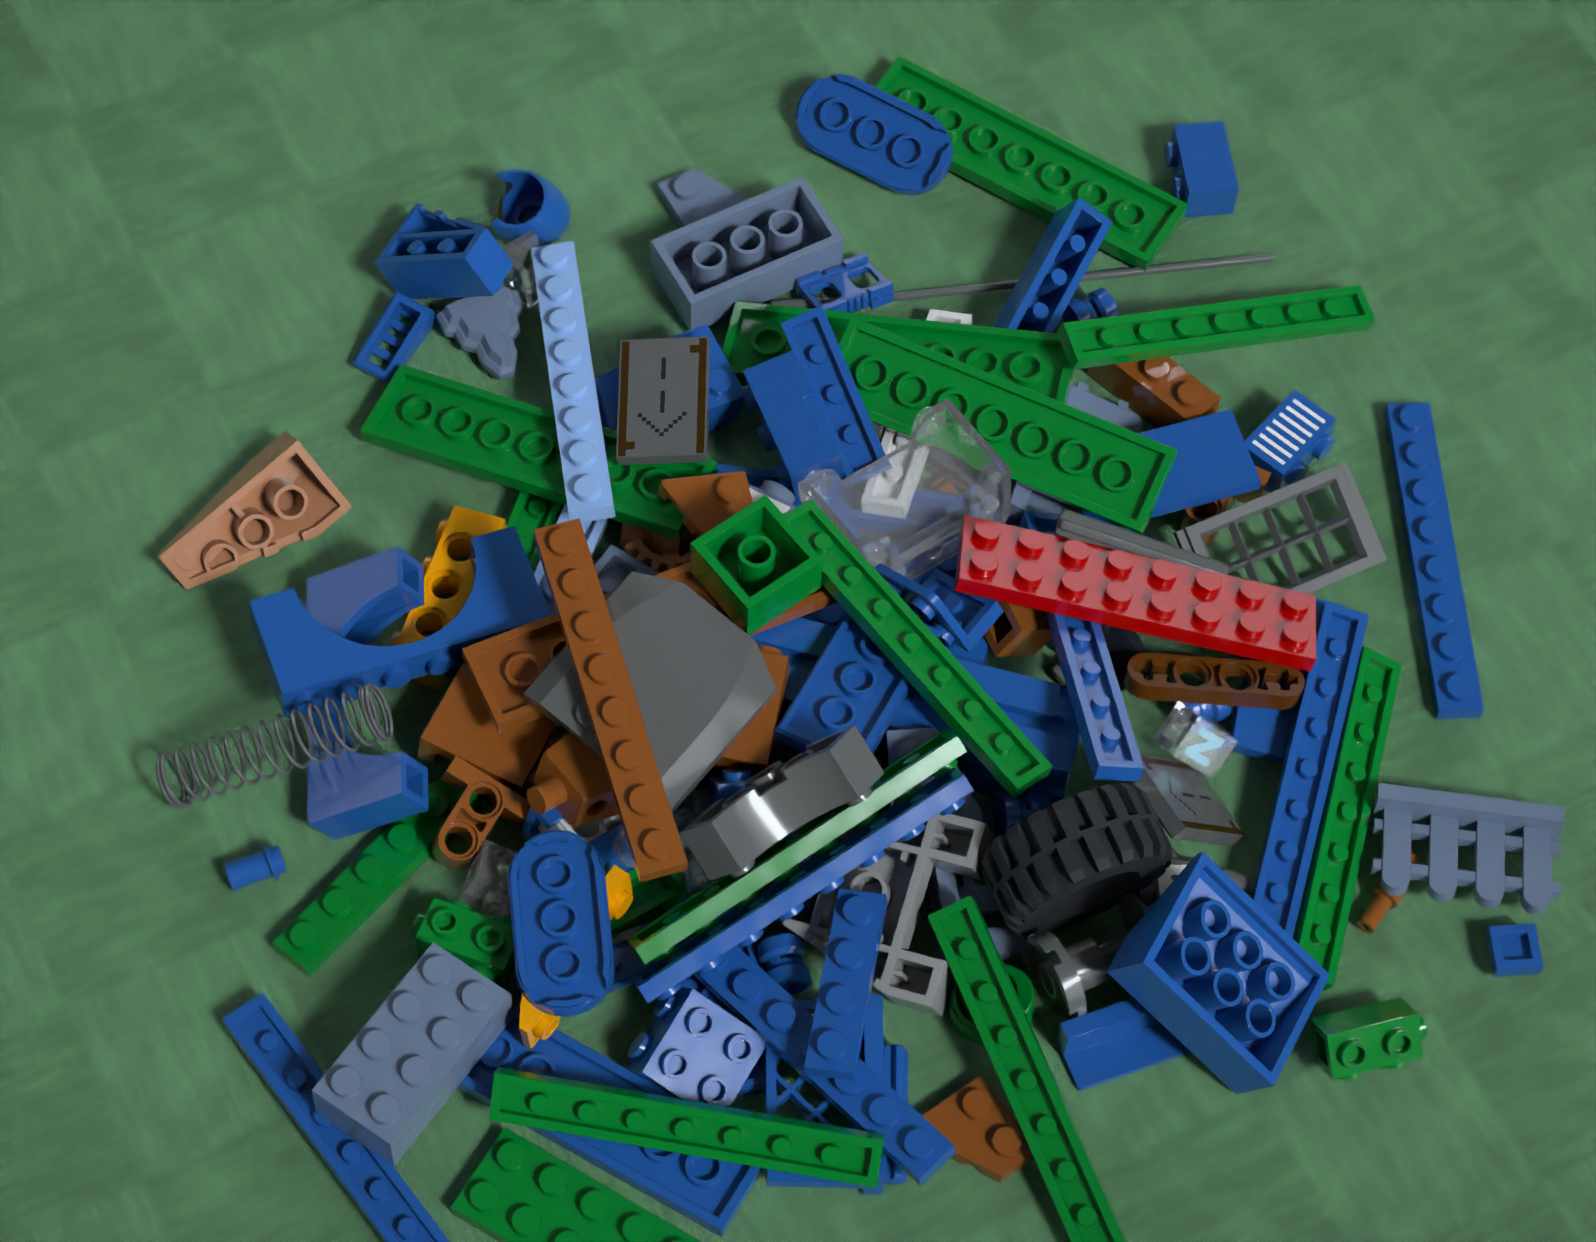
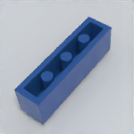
M1080 197L1055 212L993 327L1053 333L1113 222Z

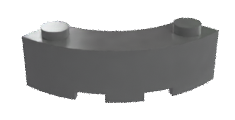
M855 725L807 745V751L795 756L784 765L779 760L747 780L750 785L749 787L736 792L726 801L724 798L719 799L680 832L709 880L730 875L732 879L743 876L755 867V858L792 831L838 806L847 804L848 807H853L871 796L873 791L870 787L884 774V771Z

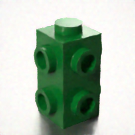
M433 898L427 913L421 911L418 914L411 932V938L415 939L418 958H421L434 942L506 990L516 968L512 921L498 915L490 918L474 912L469 905L461 901L448 900V902L437 898Z
M1401 997L1310 1018L1316 1063L1332 1080H1353L1359 1078L1363 1072L1380 1068L1399 1069L1406 1066L1408 1061L1424 1058L1421 1040L1426 1039L1427 1036L1425 1021L1419 1011H1415Z

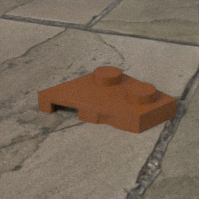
M745 471L661 480L658 487L660 496L664 500L669 498L684 516L682 520L684 525L698 538L753 503Z
M981 1075L922 1115L955 1146L956 1153L950 1159L960 1164L972 1165L980 1174L999 1183L1034 1160L1019 1122Z

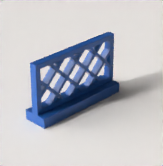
M870 994L859 1058L885 1081L883 995ZM795 999L807 1011L814 1014L817 1000ZM766 1043L765 1114L776 1115V1110L790 1098L808 1115L804 1121L831 1125L821 1114L832 1104L826 1099L816 1109L813 1108L797 1092L807 1081L801 1076L790 1086L776 1072V1064L783 1058ZM776 1086L783 1092L777 1099ZM852 1122L846 1127L859 1130ZM883 1152L879 1182L876 1188L788 1172H777V1170L766 1169V1186L862 1189V1195H882L887 1180V1155Z

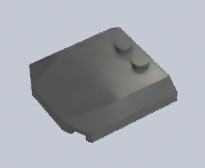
M632 571L606 600V604L673 813L777 694V687L756 641L682 582ZM566 645L523 695L525 700L561 728L563 726L601 757Z

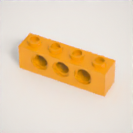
M454 505L449 519H442L438 526L435 537L437 548L433 557L427 556L423 562L424 605L404 614L406 621L401 632H394L389 646L404 645L426 638V636L422 635L427 631L438 632L457 616L467 602L475 581L470 561L471 538L505 529L506 519ZM458 557H468V558H470V559H468V560H466V561H462V562H459V561H455V560H454L455 558H458ZM446 593L455 595L449 599L438 598V596ZM448 673L442 675L428 674L411 679L410 681L442 690Z

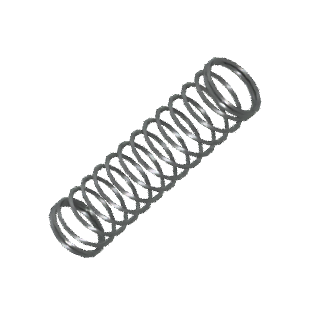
M373 683L364 684L358 689L360 709L369 730L374 736L371 742H366L362 739V726L357 706L351 695L343 691L341 695L342 711L350 730L357 738L356 746L350 748L345 744V730L340 711L333 699L326 697L324 712L331 732L341 745L338 753H332L328 750V733L324 718L319 708L314 703H309L307 707L309 725L319 746L324 750V754L320 759L312 756L311 736L303 714L298 709L293 708L290 714V722L295 738L307 756V761L304 764L295 762V745L290 727L282 715L276 714L273 720L276 738L283 753L291 762L287 770H282L278 767L279 753L274 734L268 723L260 719L257 724V735L263 753L274 767L271 775L262 773V756L257 738L249 726L243 725L240 730V739L245 755L257 773V778L254 781H249L245 778L246 764L241 745L234 733L228 730L224 734L225 751L218 739L210 736L207 741L208 755L202 745L194 741L190 748L191 759L181 747H177L174 754L170 751L160 752L156 759L155 769L161 792L169 805L177 810H181L182 808L190 807L195 799L200 802L207 801L211 793L216 796H223L228 788L233 791L240 790L244 782L249 785H256L261 777L266 780L273 779L277 771L282 774H289L294 765L304 769L311 760L316 763H323L327 754L333 758L340 757L344 748L349 752H356L361 743L366 746H373L377 740L380 742L389 741L393 735V720L386 698L380 688ZM369 690L373 693L381 709L385 735L379 729L377 711ZM345 696L348 698L353 708L357 723V731L354 728L348 715L345 704ZM328 701L331 703L336 713L339 722L341 738L335 730V727L331 720L328 709ZM311 707L316 711L320 720L324 744L315 728ZM294 713H296L299 716L306 734L308 750L304 746L298 733ZM278 718L286 729L291 747V756L280 736ZM261 724L265 726L267 732L269 733L273 745L275 762L271 758L265 746L261 732ZM245 729L253 740L258 758V767L247 748L244 734ZM228 735L232 737L240 756L242 774L230 753ZM211 740L216 743L221 753L225 768V779L214 760ZM195 746L200 749L208 770L209 785L206 783L198 767L195 757ZM179 751L184 755L188 763L193 791L190 789L186 771L178 759ZM165 757L172 763L179 777L182 802L173 794L167 783L164 771ZM227 757L233 770L241 779L238 786H231L229 784ZM211 764L216 775L225 785L221 792L212 790L213 774ZM195 771L203 786L208 790V794L205 797H198L196 795L197 781Z

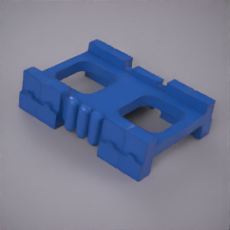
M865 252L843 260L842 267L837 265L824 270V274L817 270L796 278V295L799 298L805 297L813 308L822 305L824 310L853 313L854 310L858 312L861 308L866 309L867 304L871 309L894 301L893 283L890 279L886 280L868 260V255ZM870 273L878 283L866 288H857L850 279ZM824 287H832L840 297L827 303H820L812 294L822 291Z

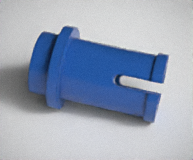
M265 844L262 851L231 862H224L232 890L237 891L239 888L273 876L275 881L280 879L279 874L287 872V868L279 846L276 845L269 848L268 844Z

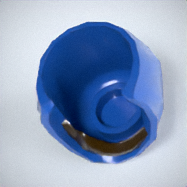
M511 169L496 173L497 178L505 181L506 193L499 200V219L496 218L492 221L495 234L502 240L514 241L521 245L559 241L569 227L571 218L570 205L562 191L550 180L532 171Z

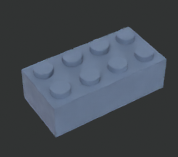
M802 176L651 240V271L688 330L705 324L710 326L732 316L735 301L763 303L795 289L796 278L817 270L824 274V270L837 265L842 267L844 238Z
M433 942L312 1089L316 1113L395 1166L513 1019L511 994Z

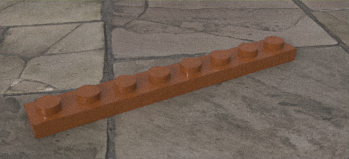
M580 518L534 529V541L639 881L643 882L687 870V858Z

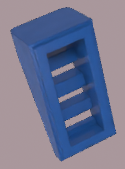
M396 291L353 360V367L389 384L400 364L405 366L434 327L437 322L434 311ZM404 316L414 321L415 324L411 328L399 322L400 318ZM395 329L405 334L407 337L404 342L390 335L391 330ZM384 341L399 350L394 355L379 346ZM374 354L390 362V365L387 369H384L372 363L369 359Z

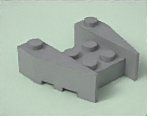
M939 813L923 823L925 828L920 834L905 842L897 840L883 849L885 854L879 861L866 868L857 866L843 876L844 882L839 887L823 895L819 893L810 924L787 919L783 921V925L793 934L801 937L804 942L826 956L838 889L886 894L888 904L872 988L897 1005L942 1017L954 977L950 966L944 960L908 951L932 869L937 868L982 880L981 861L983 852L992 845L995 834L984 822L953 814L941 816ZM852 827L837 838L841 840L855 829Z

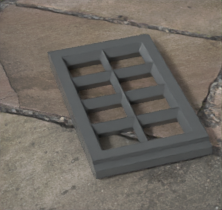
M1347 461L1173 533L1179 548L1211 558L1203 537L1228 527L1240 559L1227 564L1228 573L1244 567L1249 580L1261 583L1253 563L1279 553L1291 583L1281 588L1297 590L1307 594L1388 560ZM1330 485L1342 516L1317 526L1305 495ZM1296 499L1308 530L1283 540L1271 509ZM1262 513L1274 545L1249 554L1237 523ZM1346 524L1358 555L1333 565L1321 534ZM1312 538L1324 570L1299 579L1287 548Z

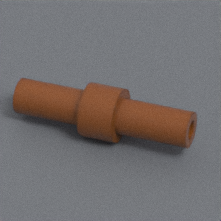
M1411 853V863L1420 864V859ZM1379 881L1372 891L1373 900L1357 922L1358 927L1366 933H1373L1387 911L1395 909L1405 893L1400 896L1388 895L1381 889Z

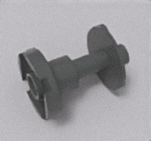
M1129 892L1124 894L1120 903L1121 916L1126 931L1097 944L1092 938L1086 937L1063 947L1058 938L1049 930H1043L1026 938L1025 941L1031 944V946L1024 948L1030 975L1040 997L1048 994L1056 1004V1006L1048 1010L1058 1023L1087 1013L1084 991L1109 980L1107 970L1126 935L1154 903L1146 906L1136 893Z

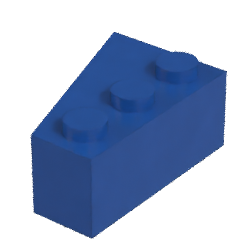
M416 202L374 262L394 290L410 299L493 296L501 289L505 277L514 265L487 227L457 217L455 220L450 219L440 210H436L434 213L430 212L423 204Z
M793 350L743 370L746 386L741 387L740 391L749 413L757 410L763 422V425L756 428L766 452L774 449L780 464L773 466L779 484L787 489L791 488L797 502L846 482L841 453L837 445H833L826 429L827 423L822 412L819 413L812 397V391Z

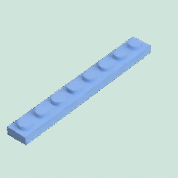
M574 241L532 247L531 253L570 520L580 518L582 523L616 517Z

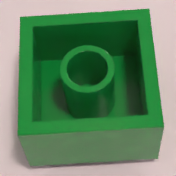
M766 495L690 544V572L735 624L748 635L821 588L823 559Z

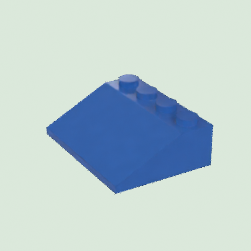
M1204 852L1197 853L1130 930L1107 970L1111 977L1235 1094L1269 1088L1275 1085L1330 977V974Z

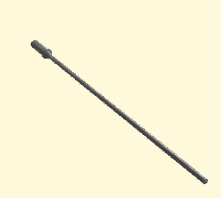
M1274 253L1149 266L1146 272L1138 267L1086 272L1081 282L1274 261ZM1018 280L894 293V301L1014 289ZM824 294L815 297L820 303H827L837 299L827 297ZM805 298L770 302L771 305L814 309Z

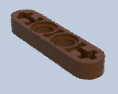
M1139 653L1134 655L1128 662L1123 680L1125 688L1131 695L1144 700L1279 710L1294 707L1301 697L1305 684L1303 674L1299 669L1265 661L1160 653ZM1140 672H1147L1149 679L1152 680H1145ZM1188 672L1194 673L1202 679L1203 684L1200 686H1189L1183 683L1179 675ZM1165 673H1171L1169 683L1166 682L1168 674ZM1229 676L1241 677L1248 683V688L1243 690L1233 689L1226 683L1225 678ZM1259 680L1262 681V682H1261V685H1260V688H1263V690L1257 688V687H1258V684H1259ZM1276 682H1282L1287 690H1281L1280 684Z

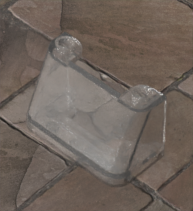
M949 399L935 406L926 407L916 415L910 442L841 480L840 476L833 469H818L810 472L802 481L798 482V496L802 504L812 499L874 568L881 563L911 580L958 553L960 527L964 515L1004 524L1011 510V469Z

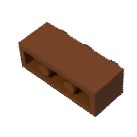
M1169 357L1089 367L1087 371V376L1118 400L1121 399L1129 403L1128 408L1155 429L1217 413L1221 398Z

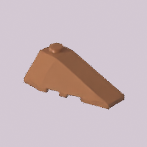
M285 430L254 456L157 556L184 588L189 590L235 571L242 564L262 556L266 558L279 552V549L300 540L305 542L319 536L350 510L352 505L300 442Z

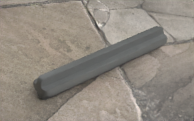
M1067 509L1060 513L1056 522L1055 532L1069 539L1203 570H1210L1227 575L1228 565L1226 563Z

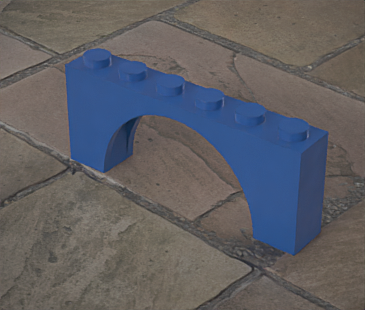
M515 526L471 538L470 561L475 581L467 602L457 616L444 628L413 643L398 646H372L342 638L326 629L309 614L299 600L294 588L249 600L251 625L283 715H290L293 708L298 709L302 714H307L309 703H314L320 708L321 705H324L326 697H330L334 702L341 700L343 691L349 693L353 700L358 699V689L364 684L373 683L378 688H398L414 678L428 674L442 675L448 673L455 666L462 665V663L465 664L462 648L549 616L550 613Z
M398 546L307 578L305 609L309 614L334 634L364 645H371L392 622L414 608L424 605L423 564ZM341 700L335 701L344 724L345 744L350 748L355 747L342 711ZM328 703L331 720L341 738L336 713L331 703ZM321 705L319 710L327 728L328 750L332 753H338L341 745L331 732L326 720L324 705ZM316 711L311 712L317 733L324 744L320 720ZM307 717L306 722L312 742V756L320 759L324 754V750L315 739ZM344 748L340 757L333 758L327 754L323 763H316L311 760L305 768L308 779V802L305 807L308 824L334 840L429 810L428 768L402 751L382 755H369L360 753L358 749L356 752H349Z

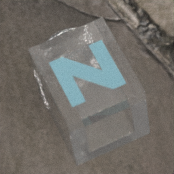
M1181 701L1177 702L1153 738L1170 754L1211 779L1228 762L1232 750L1238 743V740L1219 724Z

